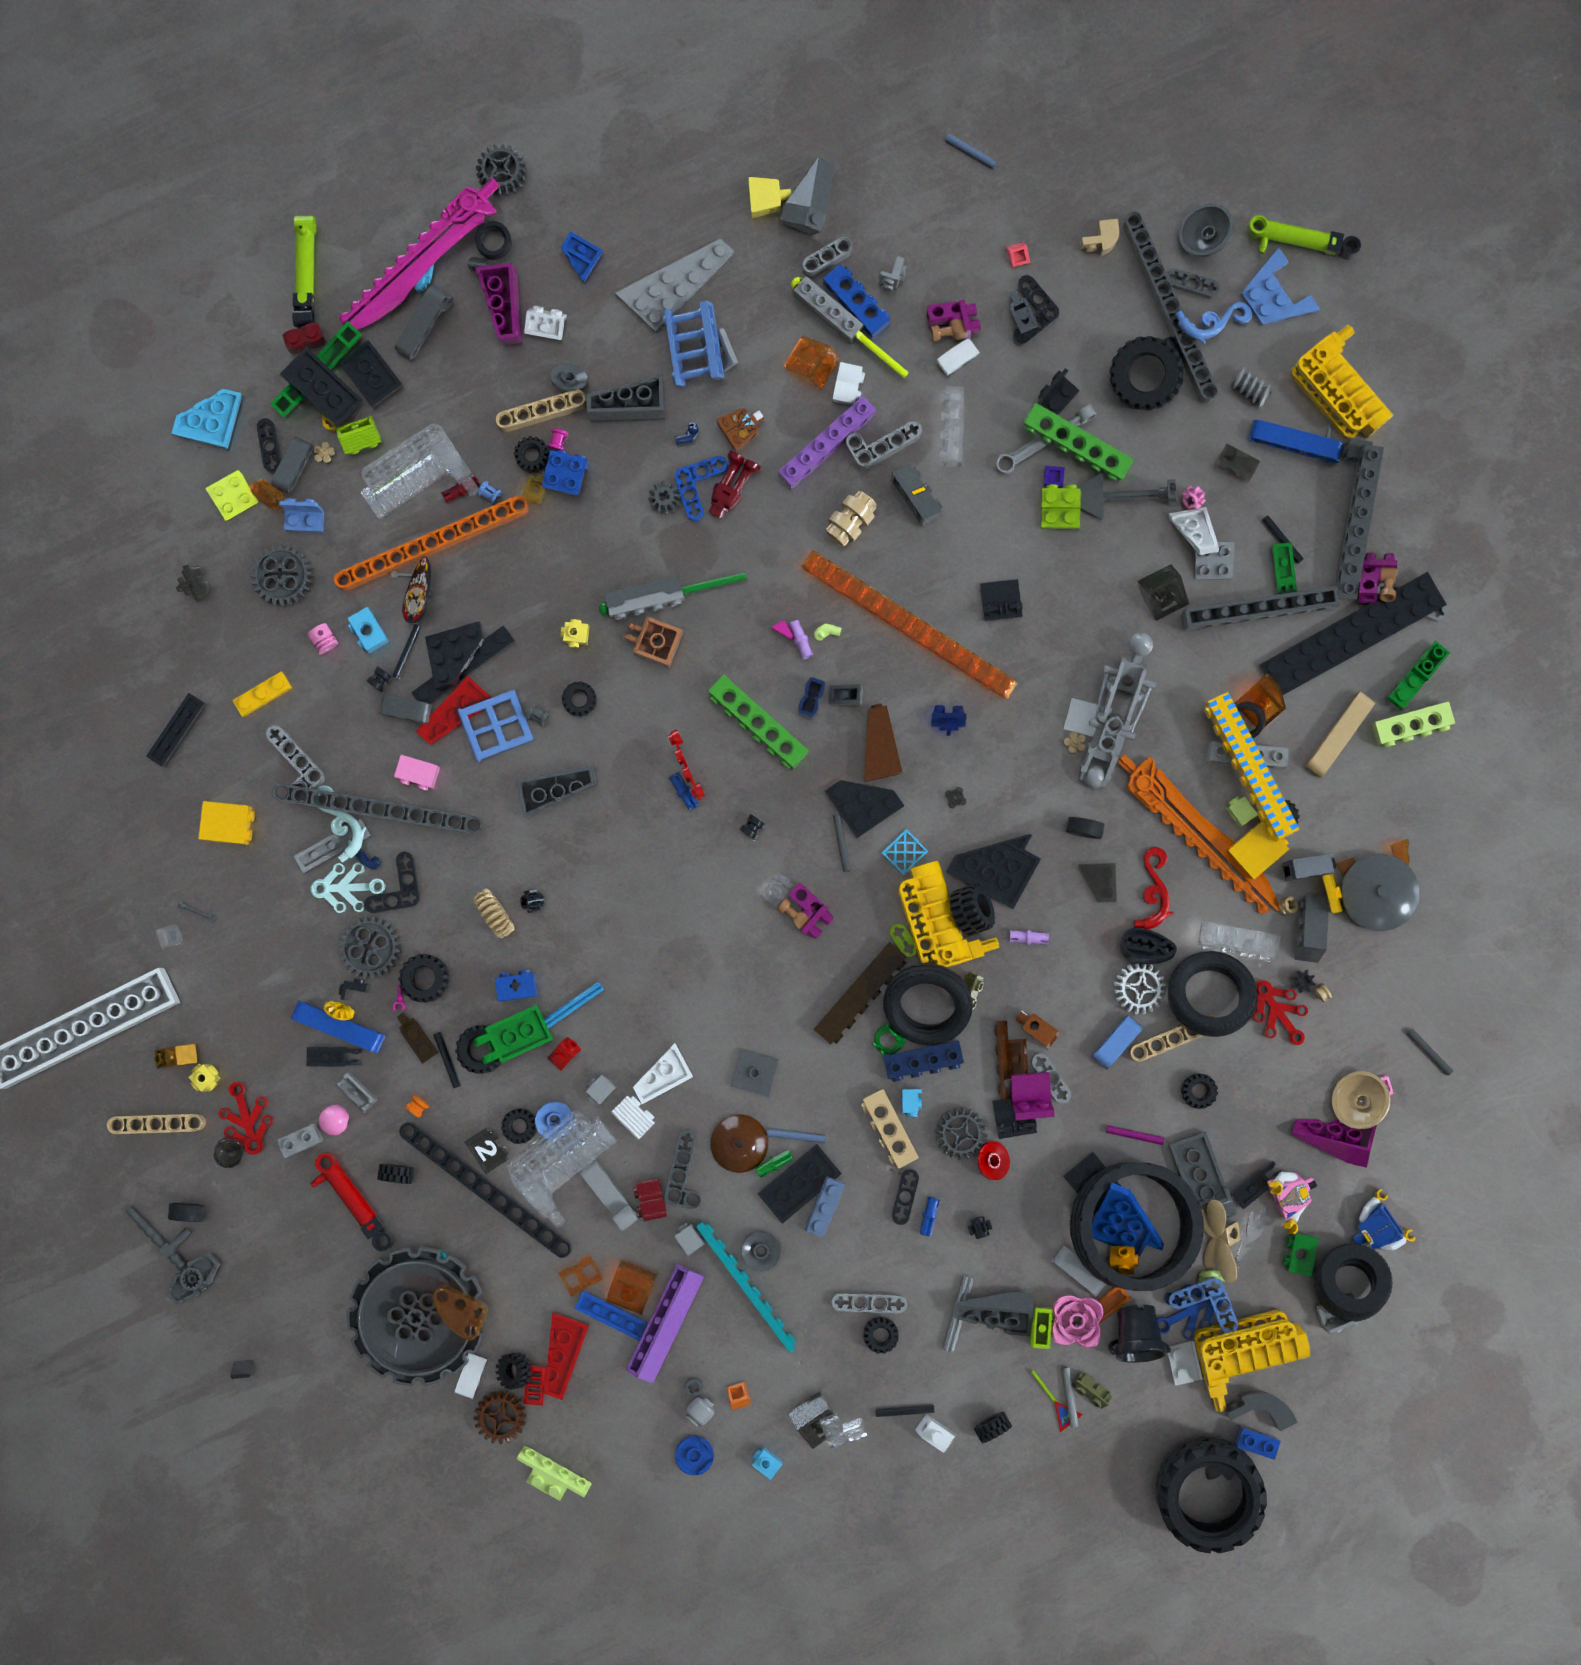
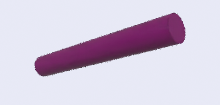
M1109 1125L1106 1128V1133L1155 1144L1163 1145L1165 1140L1164 1137Z

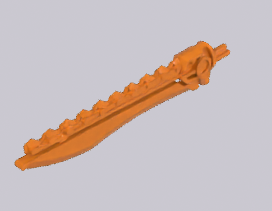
M1123 754L1117 763L1130 774L1126 789L1147 809H1150V812L1155 814L1160 812L1162 823L1166 825L1172 824L1175 835H1184L1187 846L1197 847L1198 857L1203 859L1208 857L1210 868L1215 870L1221 869L1222 879L1226 881L1231 879L1235 891H1244L1246 902H1256L1258 913L1264 915L1269 912V909L1250 889L1251 887L1275 911H1279L1278 900L1264 873L1262 872L1255 879L1248 875L1227 851L1236 842L1212 825L1186 800L1165 776L1164 772L1161 769L1155 768L1156 763L1153 758L1149 756L1147 760H1144L1137 766ZM1164 789L1165 798L1169 801V803L1246 880L1245 882H1243L1233 872V870L1195 833V831L1164 801Z

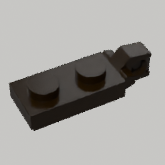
M405 1013L397 1016L402 1025L399 1027L401 1034L422 1064L439 1053L418 1021H415L414 1018L409 1020Z

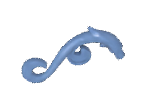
M1236 302L1227 309L1221 319L1214 312H1205L1201 316V324L1206 328L1210 326V323L1213 324V327L1207 330L1194 327L1195 324L1190 323L1182 311H1178L1175 315L1179 321V327L1185 334L1205 343L1204 339L1214 337L1223 330L1234 309H1240L1243 312V316L1233 315V319L1240 324H1246L1251 320L1252 310L1248 304Z

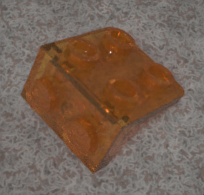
M802 336L784 366L789 371L807 377L815 387L821 389L834 366H836L840 356L831 346Z

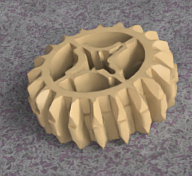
M488 889L478 892L473 897V902L494 934L499 938L511 934L514 930V924L493 893Z

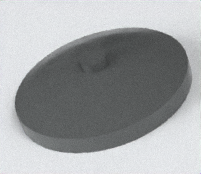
M1373 854L1359 859L1351 865L1342 880L1341 900L1346 913L1356 924L1368 930L1387 931L1403 925L1413 915L1419 902V885L1414 872L1405 862L1391 855Z

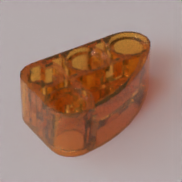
M439 1286L433 1295L439 1315L445 1324L457 1335L466 1340H474L478 1336L489 1311L487 1304L449 1286ZM445 1291L448 1294V1299H439L438 1292ZM463 1299L466 1302V1307H457L456 1300ZM481 1308L483 1309L482 1312L484 1314L481 1313L479 1316H477L475 1314L476 1311L474 1310ZM469 1325L474 1326L476 1333L468 1334L465 1328Z

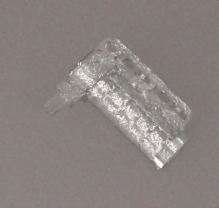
M431 424L366 466L362 471V478L368 487L360 492L380 520L447 475L450 478L453 476L459 485L462 484L470 496L476 495L480 490L472 479V472L442 427L438 424ZM416 439H422L416 444H414ZM384 460H390L384 465H382Z
M574 1110L509 1161L507 1170L510 1174L511 1182L544 1219L548 1217L556 1228L561 1227L566 1221L557 1211L558 1207L552 1199L554 1198L552 1193L614 1145L617 1139L597 1114L589 1120L582 1111ZM575 1115H576L577 1117L582 1116L581 1118H577V1119H574V1118H573ZM564 1127L561 1131L557 1133L558 1128ZM534 1151L532 1154H530V1155L526 1158V1155H527L528 1152Z

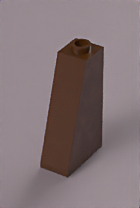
M882 703L872 705L867 713L865 783L902 774L887 705L882 706Z

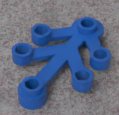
M1184 1284V1285L1181 1287V1290L1184 1289L1186 1286H1189V1287H1190V1286H1192V1285H1190V1284ZM1194 1288L1191 1291V1295L1201 1298L1202 1291ZM1210 1289V1290H1208V1291L1214 1290L1215 1293L1219 1292L1218 1289ZM1208 1291L1205 1292V1296H1206V1297H1207V1296H1210V1294L1208 1293ZM1171 1292L1166 1293L1164 1296V1301L1169 1305L1167 1297L1172 1294ZM1175 1296L1173 1304L1177 1303L1178 1306H1181V1302L1185 1299ZM1207 1299L1185 1307L1186 1309L1168 1318H1158V1324L1162 1321L1165 1322V1327L1159 1328L1160 1333L1165 1334L1169 1332L1171 1325L1190 1316L1186 1328L1182 1330V1336L1186 1340L1193 1339L1194 1328L1200 1310L1207 1307L1205 1317L1199 1322V1327L1203 1328L1202 1323L1205 1321L1209 1323V1326H1212L1211 1320L1214 1308L1211 1300ZM1219 1300L1216 1307L1219 1308L1224 1300ZM1187 1330H1190L1192 1333L1190 1337L1185 1336Z

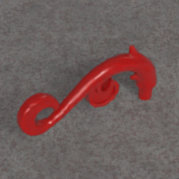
M1159 847L1150 848L1144 854V865L1156 886L1146 888L1143 898L1148 904H1155L1159 901V898H1155L1154 894L1158 893L1161 897V906L1156 915L1153 916V913H1151L1148 918L1134 920V928H1155L1174 914V912L1169 911L1170 898L1167 888L1149 862L1150 857L1155 855L1159 857V863L1155 866L1156 869H1160L1166 864L1167 854Z

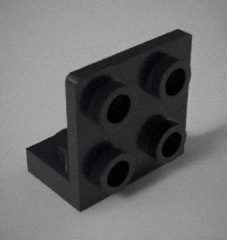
M1066 368L1062 372L1059 370L1052 378L1051 385L1046 384L1038 396V404L1056 415H1059L1080 391L1066 379L1069 371Z

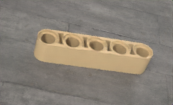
M581 390L569 391L502 411L497 414L496 423L502 432L514 431L581 411L586 407L587 400ZM576 397L583 398L579 404L573 403V399ZM558 402L565 404L562 409H556L555 405ZM539 408H546V412L544 414H537V410ZM521 413L528 414L525 420L519 419ZM502 419H510L509 424L504 426L500 424Z
M1359 691L1305 767L1322 778L1376 702Z
M1205 1015L1208 1017H1216L1214 1015ZM1180 1025L1132 1045L1129 1048L1128 1055L1133 1061H1144L1203 1035L1195 1033V1035L1190 1036L1187 1033V1028ZM1173 1032L1178 1035V1041L1174 1044L1169 1041V1036ZM1154 1040H1158L1161 1045L1157 1051L1151 1048V1043ZM1137 1047L1143 1051L1140 1058H1136L1133 1054L1134 1049Z
M201 1114L116 1116L108 1120L107 1129L112 1134L200 1131L205 1127L206 1119ZM194 1117L199 1120V1125L196 1128L191 1124ZM174 1118H177L180 1122L177 1129L172 1125ZM136 1119L141 1122V1127L138 1130L133 1125ZM154 1119H158L160 1121V1127L158 1129L154 1128L153 1126ZM116 1120H119L122 1124L120 1130H117L114 1126Z

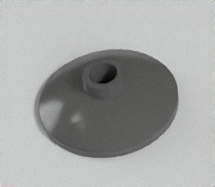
M569 363L558 364L550 371V380L559 389L576 391L584 388L587 384L588 377L586 372L577 365Z
M753 1233L743 1243V1260L753 1270H769L776 1265L780 1258V1245L777 1239L769 1233ZM763 1247L765 1249V1253L759 1254L757 1251L758 1248Z

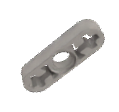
M1042 1053L1034 1055L1031 1064L1036 1073L1043 1071L1040 1065L1036 1066V1058H1044V1066L1046 1068L1048 1066L1051 1067L1050 1070L1045 1072L1054 1073L1057 1078L1055 1083L1050 1084L1051 1087H1055L1061 1082L1062 1086L1058 1087L1061 1091H1066L1065 1099L1063 1100L1062 1098H1057L1059 1093L1056 1089L1051 1090L1053 1099L1058 1103L1068 1102L1071 1092L1049 1058Z

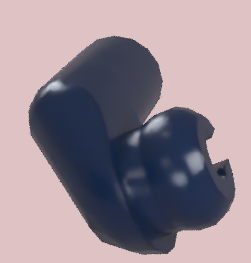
M695 422L688 424V429L684 435L675 436L677 446L692 443L699 434V427Z
M362 848L355 855L362 865L372 870L377 869L381 865L378 857L368 858Z

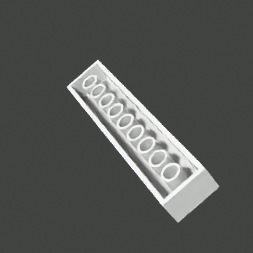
M157 968L1 1045L0 1089H7L181 1003L165 969Z

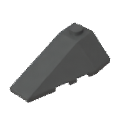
M819 157L814 161L803 180L796 186L795 191L784 203L779 221L809 235L821 232L827 214L834 164Z

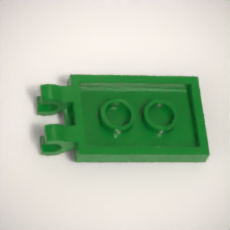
M535 1005L484 1028L485 1034L475 1038L473 1042L476 1047L487 1043L491 1053L481 1058L484 1065L496 1059L499 1064L504 1063L552 1041L553 1038L538 1006Z

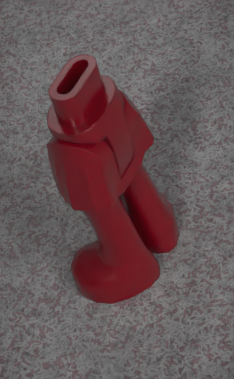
M732 450L727 455L730 464L726 474L720 483H715L710 503L712 506L708 511L719 519H722L725 512L728 513L742 498L740 492L747 479L752 474L758 473L761 469V466L746 459L732 488L729 487L745 460L743 456Z

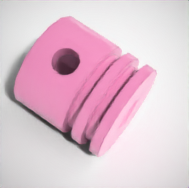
M326 623L316 626L307 633L308 638L319 655L329 652L338 645V641Z

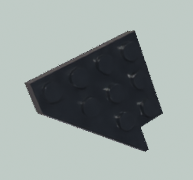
M1031 834L957 854L954 856L946 873L968 885L973 883L979 884L985 889L989 897L1014 909L1041 858L1025 850L1032 837Z

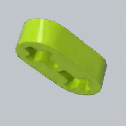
M902 924L892 926L890 936L897 948L907 956L906 958L913 957L917 949L906 927ZM896 927L904 930L902 932L904 940L901 941L899 936L895 937L893 935ZM904 941L909 946L913 945L912 954L903 951L905 949Z

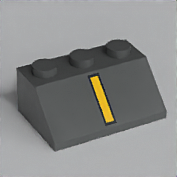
M910 464L893 471L891 482L920 525L924 527L942 514L941 509L943 507L937 498L934 500L930 494L932 490L927 483L923 484L920 478L922 476L916 467L913 468Z

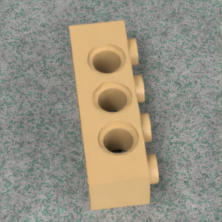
M882 1088L863 1098L864 1103L861 1106L866 1115L870 1113L873 1119L870 1121V1124L874 1131H879L882 1136L879 1141L883 1149L888 1148L891 1154L888 1158L892 1166L896 1165L899 1169L919 1159L884 1089ZM879 1106L885 1109V1115L881 1118L876 1117L874 1114L875 1109ZM886 1124L894 1126V1132L891 1135H886L883 1131ZM896 1141L903 1143V1149L900 1152H895L892 1149V1145Z

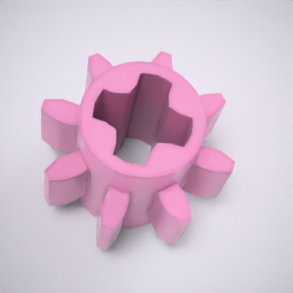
M1190 485L1181 494L1183 496L1182 503L1188 509L1194 507L1197 510L1206 502L1204 499L1205 492L1199 486L1193 488Z

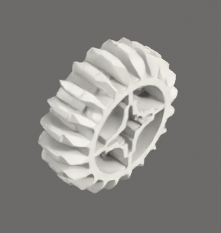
M1134 963V969L1130 964L1127 965L1128 972L1125 969H1121V973L1124 976L1117 975L1116 978L1121 980V982L1114 983V986H1120V990H1114V993L1121 994V996L1116 998L1117 1001L1124 1000L1121 1003V1007L1128 1004V1012L1134 1007V1014H1138L1139 1008H1141L1142 1014H1146V1008L1152 1012V1005L1158 1008L1160 1005L1156 1001H1164V998L1159 995L1166 994L1165 990H1161V987H1165L1166 983L1160 984L1159 982L1164 979V976H1156L1160 971L1157 969L1152 972L1153 965L1146 969V964H1141V968H1139L1137 963ZM1140 972L1134 984L1126 983L1129 976ZM1145 974L1152 978L1155 988L1146 984ZM1141 982L1143 984L1142 986H1144L1145 989L1149 990L1141 991L1139 994L1137 992L1138 990H1136V988H1132L1131 986H1138ZM1125 989L1134 992L1135 1003L1127 997ZM1145 993L1154 994L1149 1002L1141 1005V1000Z

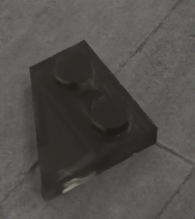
M1116 863L1078 864L1098 903L1117 902Z

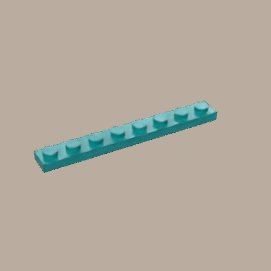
M703 1221L699 1223L696 1228L788 1352H792L796 1349L794 1344L797 1342L790 1332L787 1334L784 1331V1323L779 1317L775 1318L771 1313L773 1309L767 1301L763 1302L759 1297L761 1292L755 1285L752 1287L747 1281L750 1279L744 1270L740 1271L736 1266L738 1262L732 1254L728 1255L724 1250L726 1245L720 1238L716 1239L712 1234L715 1232L709 1223L705 1224Z

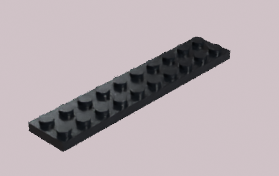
M1426 572L1395 589L1396 599L1394 601L1385 602L1379 598L1376 600V603L1364 606L1261 663L1259 666L1277 698L1446 606L1447 604L1430 574Z

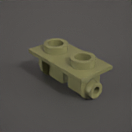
M969 972L968 975H965L964 981L970 990L974 1009L977 1003L976 997L978 992L982 990L984 985V978Z
M1080 1372L1077 1376L1078 1380L1072 1383L1075 1391L1090 1399L1091 1404L1097 1408L1102 1409L1108 1406V1402L1112 1398L1110 1392L1100 1384L1094 1389L1093 1386L1096 1381L1086 1373Z

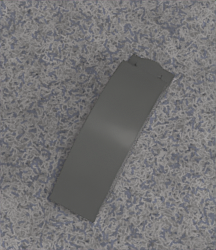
M1263 1391L1241 1393L1239 1397L1242 1402H1233L1228 1405L1229 1409L1225 1410L1230 1420L1252 1410L1266 1411L1279 1431L1298 1423L1291 1409L1283 1401Z

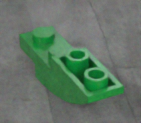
M1435 640L1400 680L1387 700L1402 711L1425 682L1430 679L1450 652Z

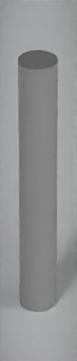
M1062 1368L1071 1428L1079 1427L1070 1368Z

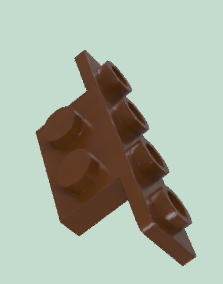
M996 1021V1054L999 1060L997 1073L1000 1077L998 1091L1001 1099L1012 1097L1011 1076L1028 1074L1026 1039L1008 1040L1007 1021Z

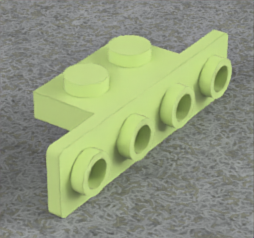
M525 1445L517 1457V1460L533 1468L526 1482L559 1501L562 1499L567 1488L585 1497L592 1485L586 1479Z

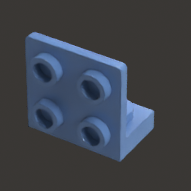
M286 498L285 501H279V506L285 511V531L323 533L324 510L318 503H315V500L304 499V502H296V499Z

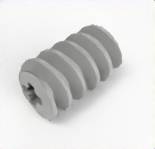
M1243 367L1232 382L1234 383L1233 389L1235 390L1240 387L1239 394L1246 391L1245 398L1253 396L1252 403L1259 400L1258 407H1261L1273 392V390L1269 391L1271 385L1268 384L1263 387L1264 380L1257 383L1258 376L1256 375L1251 379L1252 372L1244 374L1246 368Z

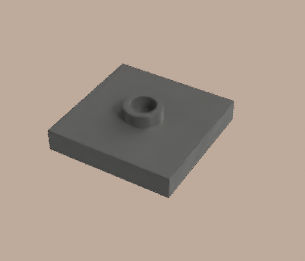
M741 1049L731 1087L769 1097L779 1059Z

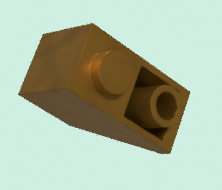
M195 1044L155 1050L154 1060L157 1069L197 1063Z

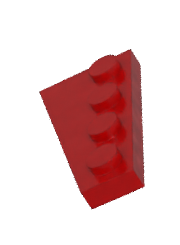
M467 675L431 714L428 724L423 723L416 733L431 745L462 724L457 712L458 708L464 709L492 697ZM482 710L469 714L467 716L470 719Z

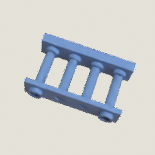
M709 301L699 302V310L675 315L672 310H664L663 321L667 327L674 370L672 372V379L677 386L685 387V379L707 374L716 380L724 379L713 303ZM696 318L702 319L703 327L701 329L677 333L676 323ZM698 337L705 338L706 346L704 348L680 352V341ZM705 355L708 357L709 364L707 367L683 371L682 360Z

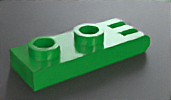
M1292 542L1273 544L1272 552L1277 595L1282 594L1281 588H1284L1285 594L1290 593L1289 587H1292V592H1297Z

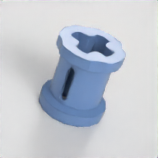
M485 481L480 486L477 495L479 497L483 496L490 501V504L494 505L500 498L502 491L500 489L496 490Z

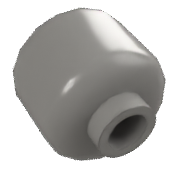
M696 1397L686 1408L687 1415L685 1417L696 1427L698 1425L704 1426L714 1415V1410L711 1408L713 1404L706 1397L703 1400Z

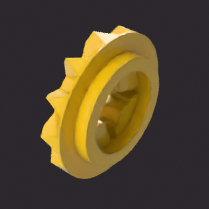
M338 1001L326 1002L323 1008L330 1017L337 1020H350L354 1016V1010L350 1006Z

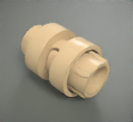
M857 491L854 496L848 495L841 503L844 510L842 512L835 511L828 519L829 526L826 528V534L840 546H845L849 541L854 542L861 534L859 526L861 524L868 526L875 517L873 512L877 504L862 491Z

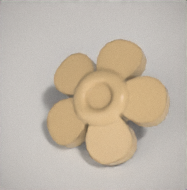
M323 442L321 447L316 446L314 448L316 453L314 459L317 462L323 460L325 463L331 461L330 456L335 454V449L330 447L328 442Z
M1073 731L1069 734L1070 738L1064 740V745L1070 746L1068 748L1070 753H1075L1076 750L1082 752L1085 749V745L1082 743L1085 742L1086 738L1082 734L1078 736L1077 732Z

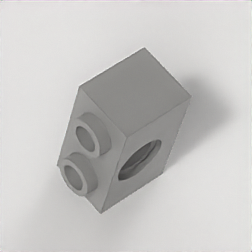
M312 1124L277 1140L284 1158H288L324 1142L318 1125Z
M684 1223L676 1230L675 1238L688 1256L705 1243L704 1238L693 1223L689 1225Z

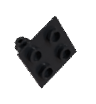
M1018 579L980 583L985 621L1023 617Z
M1012 1098L992 1101L999 1139L1037 1133L1035 1119L1015 1120Z

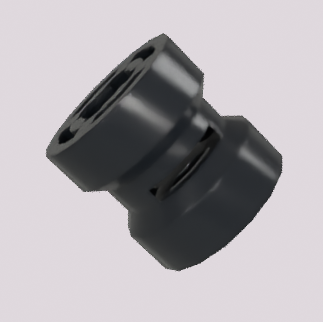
M377 666L374 670V675L370 676L367 682L382 693L385 689V684L390 682L393 677Z
M750 814L747 818L748 822L742 825L739 830L753 840H756L759 830H763L766 824Z

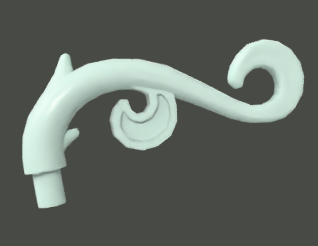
M326 785L316 788L317 790L334 792L331 787ZM321 793L317 794L315 797L316 803L320 805L321 803L319 801V798L323 795ZM318 808L323 812L336 816L331 823V830L335 835L344 836L348 832V827L346 825L342 827V823L346 822L350 825L353 832L352 841H348V847L344 849L345 852L338 856L342 863L348 858H353L362 846L366 827L361 829L358 821L347 812Z

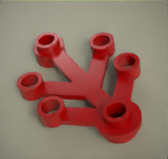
M678 729L670 732L671 734L668 735L671 745H676L677 750L674 752L679 764H684L685 766L682 768L687 783H692L693 787L690 788L693 798H698L700 801L702 800L701 798L705 797L700 782L695 784L679 747L680 744H683Z
M1258 981L1256 983L1258 999L1253 1020L1257 1023L1265 1020L1263 1010L1266 1000L1270 1010L1267 1028L1264 1030L1265 1037L1274 1038L1276 1036L1275 1024L1278 1017L1289 1033V1042L1292 1045H1301L1305 1040L1304 1033L1295 1029L1284 1012L1305 1016L1308 1013V1008L1305 1005L1295 1006L1278 1003L1273 998V996L1285 997L1289 1001L1294 1000L1297 997L1294 989L1273 988L1268 981ZM1262 986H1265L1267 989L1264 994L1260 991ZM1289 991H1292L1294 994L1292 998L1287 996ZM1300 1007L1305 1009L1304 1014L1299 1013ZM1257 1013L1262 1015L1261 1020L1256 1019ZM1269 1029L1273 1030L1272 1036L1267 1035ZM1295 1034L1300 1035L1299 1041H1295Z
M233 1082L229 1086V1093L231 1096L236 1097L241 1118L231 1113L229 1108L220 1109L218 1115L221 1119H227L245 1129L247 1137L238 1133L233 1126L226 1127L224 1135L227 1138H233L244 1144V1149L248 1154H259L264 1146L262 1137L268 1126L273 1124L274 1119L271 1115H264L261 1118V1125L256 1133H254L253 1125L262 1109L268 1105V1099L264 1096L258 1097L255 1101L256 1105L249 1116L243 1095L246 1090L245 1085L241 1082ZM236 1086H240V1087H241V1092H240V1093H236V1091H235V1087H236ZM261 1098L265 1100V1104L263 1106L259 1105V1100ZM223 1110L228 1112L227 1117L222 1116ZM266 1117L270 1118L269 1124H265L264 1119ZM229 1128L233 1130L232 1136L227 1134ZM253 1141L257 1143V1147L255 1149L251 1147V1143Z

